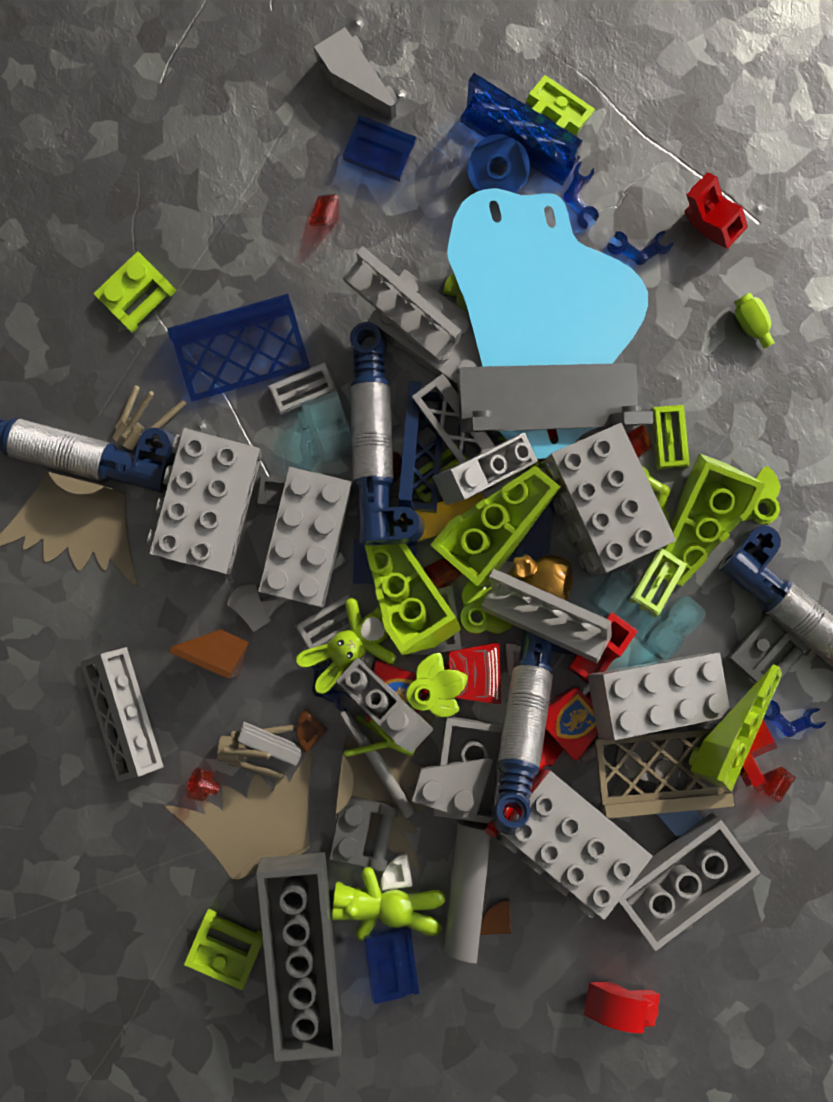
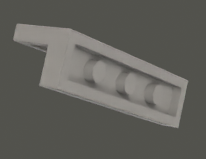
M362 246L356 253L358 261L343 277L344 282L440 364L460 341L462 330Z
M441 374L412 396L459 463L466 460L462 455L464 441L473 442L480 453L495 446L485 432H467L470 438L464 437L465 433H461L459 437L448 435L443 429L445 415L455 417L460 423L459 395L444 374ZM435 388L443 400L442 411L429 409L421 397ZM446 406L450 409L451 412L446 411ZM432 413L441 414L440 423ZM451 439L460 440L458 448ZM513 474L496 483L490 489H484L480 492L486 499L517 478V476Z
M492 570L489 576L492 588L481 605L483 611L598 663L612 637L610 620L501 571Z
M127 647L102 653L80 662L117 782L139 777L163 768L164 766ZM93 664H96V666H97V669H98V672H99V678H98L97 675H96L95 668H94V665H93ZM104 698H107L109 708L106 707ZM114 728L117 731L118 739L115 737ZM123 758L126 760L129 772H126Z

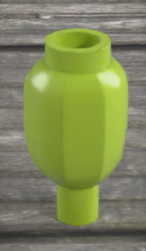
M751 292L735 300V317L746 334L750 337L758 338L763 349L774 344L775 341L769 333L772 326L771 318L762 300L758 297H753Z

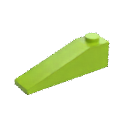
M699 453L685 483L670 524L676 541L662 547L687 564L677 582L678 585L683 586L708 560V555L721 542L724 543L730 536L729 533L740 521H744L752 513L765 486L764 482L729 464ZM664 558L660 560L653 573L654 576H657L665 561ZM671 564L664 580H669L676 566Z
M534 466L503 486L496 493L481 500L468 511L450 520L430 546L477 587L485 586L490 582L489 576L492 570L496 569L499 571L561 487L538 467Z
M390 522L391 536H394V526ZM406 544L365 546L384 628L402 655L434 648L462 630L456 616Z
M773 664L703 740L701 747H695L689 760V765L692 766L690 771L695 776L732 792L781 679L782 672L779 666Z

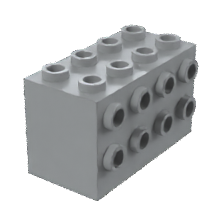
M622 423L557 450L540 463L542 468L540 470L561 487L554 498H552V504L556 513L559 516H563L567 527H565L566 535L572 544H576L580 552V556H578L579 563L585 573L589 572L591 578L607 573L676 541Z
M183 428L182 435L177 434L172 447V453L175 454L174 465H168L163 481V484L167 485L165 498L159 497L155 509V515L159 516L156 529H150L146 546L151 548L149 553L151 555L230 575L262 453L258 447Z
M541 769L532 781L531 797L528 798L530 799L529 820L518 833L506 835L499 832L496 839L514 854L518 850L523 852L524 854L520 859L540 876L544 871L549 875L545 880L565 897L572 893L573 897L570 901L589 917L593 918L597 914L605 920L653 856L553 772ZM515 809L507 819L508 821H519V815Z

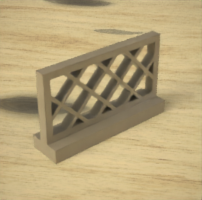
M714 728L645 734L619 740L594 739L601 801L599 803V811L609 819L734 807L733 793H729L728 790L719 786L707 787L699 780V777L693 775L681 765L691 750L695 749V745L702 736H708ZM694 737L691 743L688 742L685 738ZM671 739H678L687 746L677 760L663 750ZM655 740H663L659 746L653 742ZM646 741L656 749L646 763L642 762L632 753L639 742ZM622 743H632L628 749L622 745ZM615 744L625 752L614 767L604 759L603 745ZM660 753L673 764L663 778L650 768ZM628 756L642 767L632 781L618 771ZM605 766L610 769V772L607 775ZM677 768L690 778V781L683 790H676L667 783ZM646 771L659 781L651 793H644L636 786V783ZM616 774L628 786L621 795L608 797L607 783ZM695 783L701 787L691 789ZM663 786L670 790L659 792ZM632 788H633L637 793H639V794H630V795H628V793L632 790Z

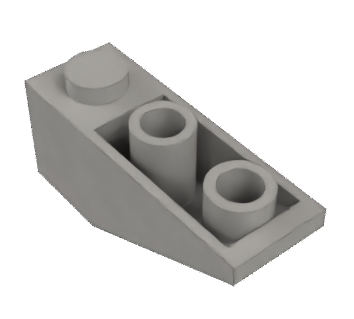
M344 27L314 46L316 61L334 87L390 119L396 117V103L398 99L393 89L389 85L385 87L379 79L381 78V73L374 61L368 62L363 55L365 52L363 45L356 35L351 37Z
M522 433L432 477L445 505H450L479 493L538 462L526 434Z
M359 658L336 680L361 708L399 746L412 753L432 732L433 728Z

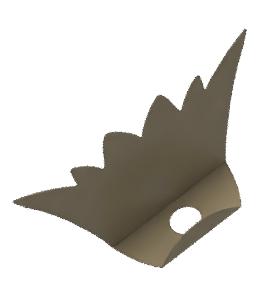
M45 472L25 505L0 533V546L25 536L23 550L34 546L43 538V558L45 562L55 559L68 547L72 562L79 571L85 567L93 552H95L96 559L104 571L107 570L111 558L120 572L134 586L138 587L128 542L126 493L71 477Z
M430 713L422 718L431 725L436 715ZM375 733L366 734L373 744L384 741ZM346 737L343 753L346 750L360 747L353 737ZM420 744L413 756H408L389 747L377 750L415 811L425 810V805L412 802L414 792L408 787L417 784L421 768H425L409 760L421 754L427 746ZM342 753L335 814L336 823L339 812L347 805L351 796L396 805L364 753L345 757ZM398 808L397 816L393 817L387 848L398 855L407 852L409 863L421 870L418 858L408 839L403 834L404 832L416 834L417 830L410 820L405 819ZM371 812L367 837L376 841L380 814Z
M314 750L304 758L294 772L290 782L287 781L284 770H281L280 773L284 775V778H276L273 791L263 777L255 773L249 785L247 798L229 786H222L223 810L204 800L201 801L205 814L176 806H165V808L182 821L205 844L231 879L239 880L257 872L260 858L300 855L310 848L308 794Z

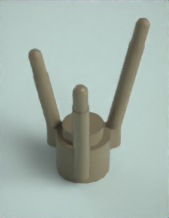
M138 385L133 387L122 415L114 426L116 431L112 435L115 441L129 450H134L138 444V440L144 430V427L138 421L154 396L153 391H149L133 417L128 418L139 391ZM182 400L150 428H161L186 406L187 402Z
M278 726L263 730L272 734L295 731L296 726ZM232 731L231 736H221L217 752L219 761L228 762L229 766L241 767L269 777L284 778L282 773L243 761L246 757L268 759L271 755L269 752L250 750L248 746L238 743L239 731Z

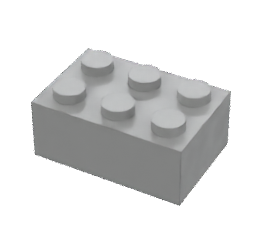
M455 716L446 717L439 766L460 761L478 760L483 757H490L493 759L475 821L434 808L433 816L490 823L495 809L497 794H499L498 786H500L501 771L497 765L504 723Z

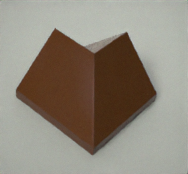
M220 629L171 646L169 653L230 679L239 676L249 642L227 633L226 629Z

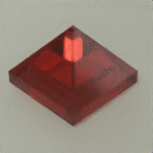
M337 194L318 196L309 225H330L339 221V196Z
M643 425L626 432L637 457H640L652 448L648 433Z
M444 557L423 568L436 588L450 586L462 575Z
M782 766L762 774L769 786L764 789L765 794L777 803H781L795 780V776Z

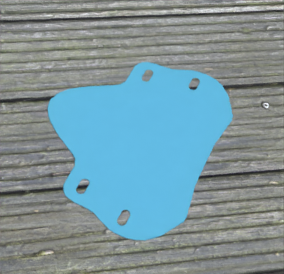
M494 188L478 191L461 203L453 219L447 255L466 302L482 366L614 363L637 333L644 321L648 308V291L643 280L636 272L619 260L578 242L572 232L566 205L556 194L519 195ZM491 201H496L499 205L501 221L498 223L492 219L489 208ZM546 206L552 207L556 225L553 228L549 227L544 213ZM598 427L556 429L558 435V442L556 444L550 442L547 429L499 432L506 440L525 433L536 458L544 459L551 453L575 443L582 434Z

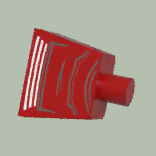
M492 642L448 651V664L444 665V670H457L468 677L464 690L454 698L501 704L500 643Z

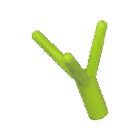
M359 714L356 717L357 720L384 739V741L346 750L343 753L345 757L389 747L408 756H413L415 750L411 753L402 748L372 718L370 722H366V718Z

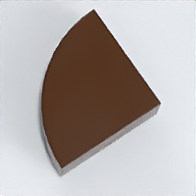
M306 708L300 714L297 723L298 741L305 753L328 730Z
M509 899L497 901L486 911L482 917L480 935L511 934Z

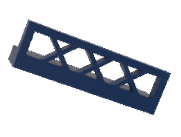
M409 381L399 507H409L417 512L437 513L438 487L434 479L432 485L428 480L440 473L442 438L412 398L414 394L421 390L422 382ZM428 392L421 397L423 401L439 402L438 410L442 411L443 400L437 392ZM434 413L433 415L440 423L441 414ZM419 417L424 421V422H423L422 424H420V425H419ZM428 426L435 433L436 440L425 447L418 439V434ZM418 446L421 451L416 455V450ZM434 448H435V456L430 452V451H431L432 449H434ZM426 455L434 464V469L423 476L415 468V463ZM414 475L419 479L415 484ZM421 485H424L432 493L431 503L412 502L413 492Z

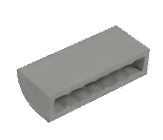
M457 819L443 951L454 959L477 964L491 836L485 832L488 823Z

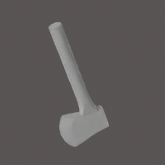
M341 552L337 553L333 571L347 562ZM247 584L236 588L231 593L227 605L243 618L253 632H256L270 623V616L273 612L290 599L273 595L268 599L262 600L258 592V585Z
M343 711L340 713L344 725L360 747L373 744L363 731V727L353 712ZM378 751L364 753L405 819L412 816L416 812Z

